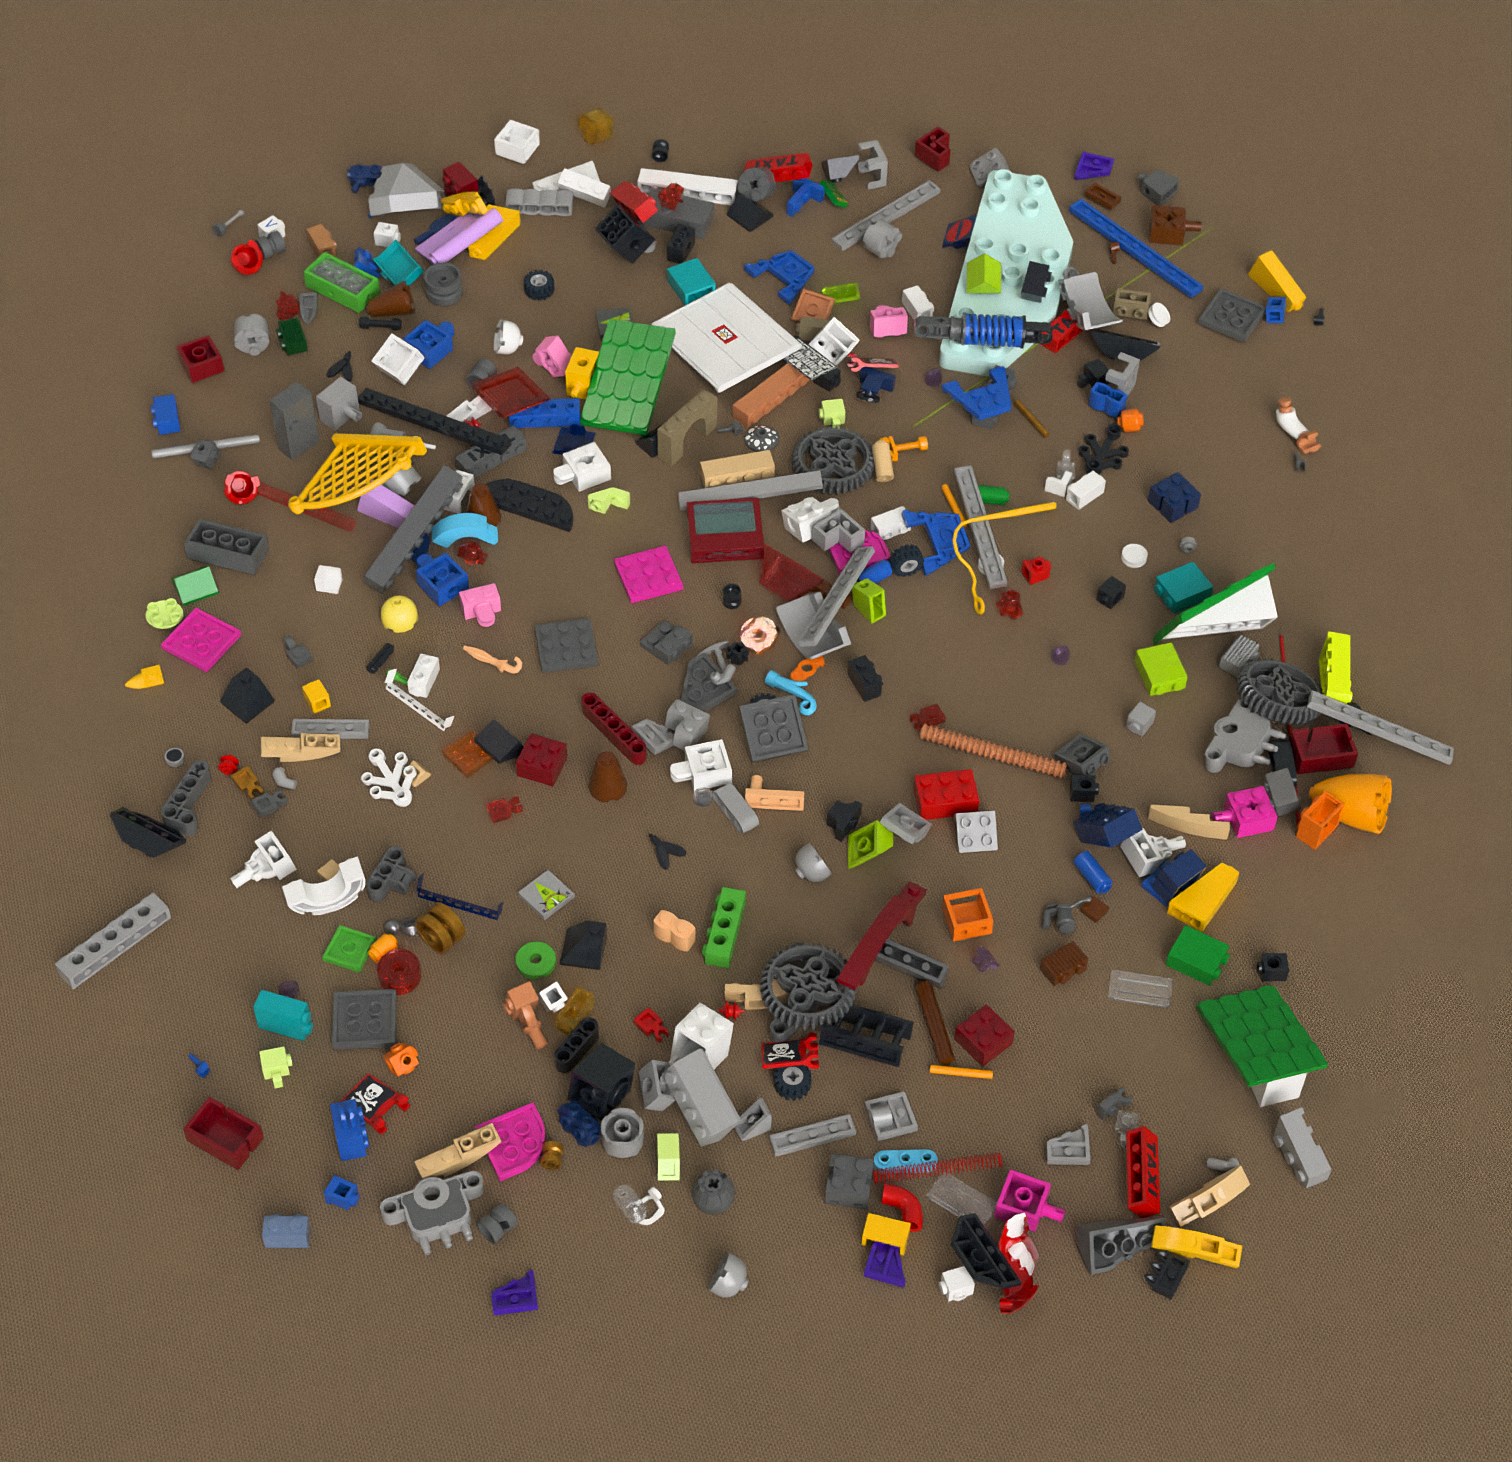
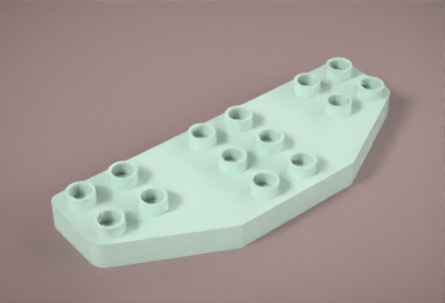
M1006 169L995 170L989 173L949 318L951 316L961 318L963 312L971 314V316L976 314L977 318L979 314H983L984 317L987 314L991 317L992 315H997V317L1003 315L1004 318L1007 315L1011 318L1012 316L1020 317L1025 315L1026 321L1047 322L1051 324L1057 317L1062 296L1058 280L1064 279L1063 273L1065 269L1069 268L1073 239L1048 183L1043 176L1015 174ZM984 253L1001 263V294L967 293V262ZM1029 261L1050 265L1049 272H1052L1050 282L1046 283L1045 287L1048 288L1046 298L1042 297L1041 303L1021 299V291ZM942 339L939 365L948 370L988 377L989 370L994 369L996 365L1007 368L1034 343H1025L1024 348L1021 349L1019 347H1008L1007 342L1004 347H1001L1000 341L998 346H994V341H992L991 346L987 345V341L982 346L980 345V340L978 345L961 346V342L958 339H953V341Z

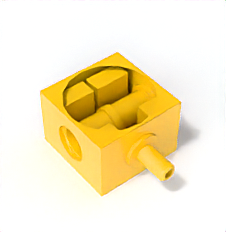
M579 347L575 348L565 370L567 396L586 400L599 356L598 351Z

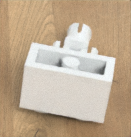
M1142 828V831L1124 840L1120 847L1137 875L1142 877L1152 874L1157 870L1166 858L1172 856V851L1185 848V839L1183 840L1182 836L1173 839H1166L1163 836L1154 837L1148 835L1144 828Z
M270 831L255 841L258 849L253 852L250 860L245 862V869L230 879L235 887L238 888L250 879H255L257 882L262 878L269 879L277 876L281 880L297 869L274 833Z

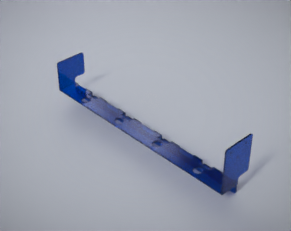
M424 873L418 878L417 891L420 898L441 902L447 906L498 920V916L502 913L503 902L498 906V911L424 890L422 889Z

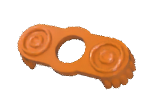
M823 656L801 661L798 667L792 671L789 679L804 682V680L816 672L817 668L820 666L824 667ZM810 665L812 670L808 672L803 671L802 666Z

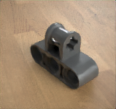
M390 847L369 877L367 890L370 900L380 902L385 899L390 890L406 894L410 883L415 881L416 874L405 867V856L401 847Z

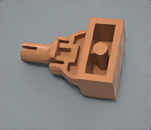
M529 981L507 991L503 1008L507 1015H511L513 1020L519 1018L525 1027L523 1033L529 1034L536 1049L540 1050L547 1046V1042L540 1030L542 1023L537 1021L533 1011L537 1006L539 998Z

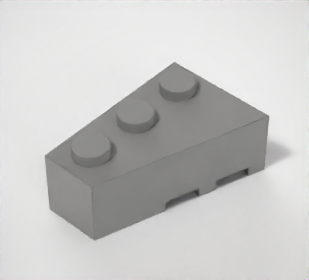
M1301 1107L1279 1117L1273 1140L1275 1145L1281 1148L1287 1164L1291 1165L1294 1169L1297 1180L1300 1183L1302 1182L1306 1189L1328 1180L1331 1168L1320 1144L1316 1146L1312 1139L1311 1133L1314 1131L1311 1126H1306L1302 1117L1305 1112Z

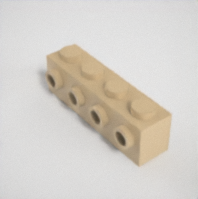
M770 450L700 462V475L704 488L774 478L775 464Z

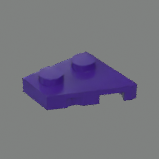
M1082 152L1074 180L1109 176L1114 159Z
M874 1241L864 1271V1277L904 1288L906 1281L903 1276L899 1248Z
M529 1270L527 1276L520 1280L514 1279L508 1282L506 1286L491 1292L494 1315L538 1310L533 1270Z

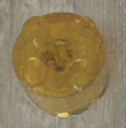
M601 107L583 113L578 117L579 130L582 129L583 132L581 136L589 145L598 144L613 137L612 125L614 120Z

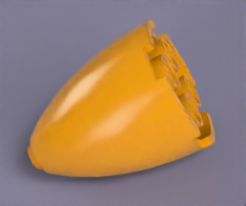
M1363 773L1347 774L1325 779L1310 788L1309 798L1312 801L1317 795L1321 796L1326 791L1344 803L1339 822L1356 829L1378 834L1384 829L1388 818L1386 816L1388 803H1391L1392 783L1388 776Z

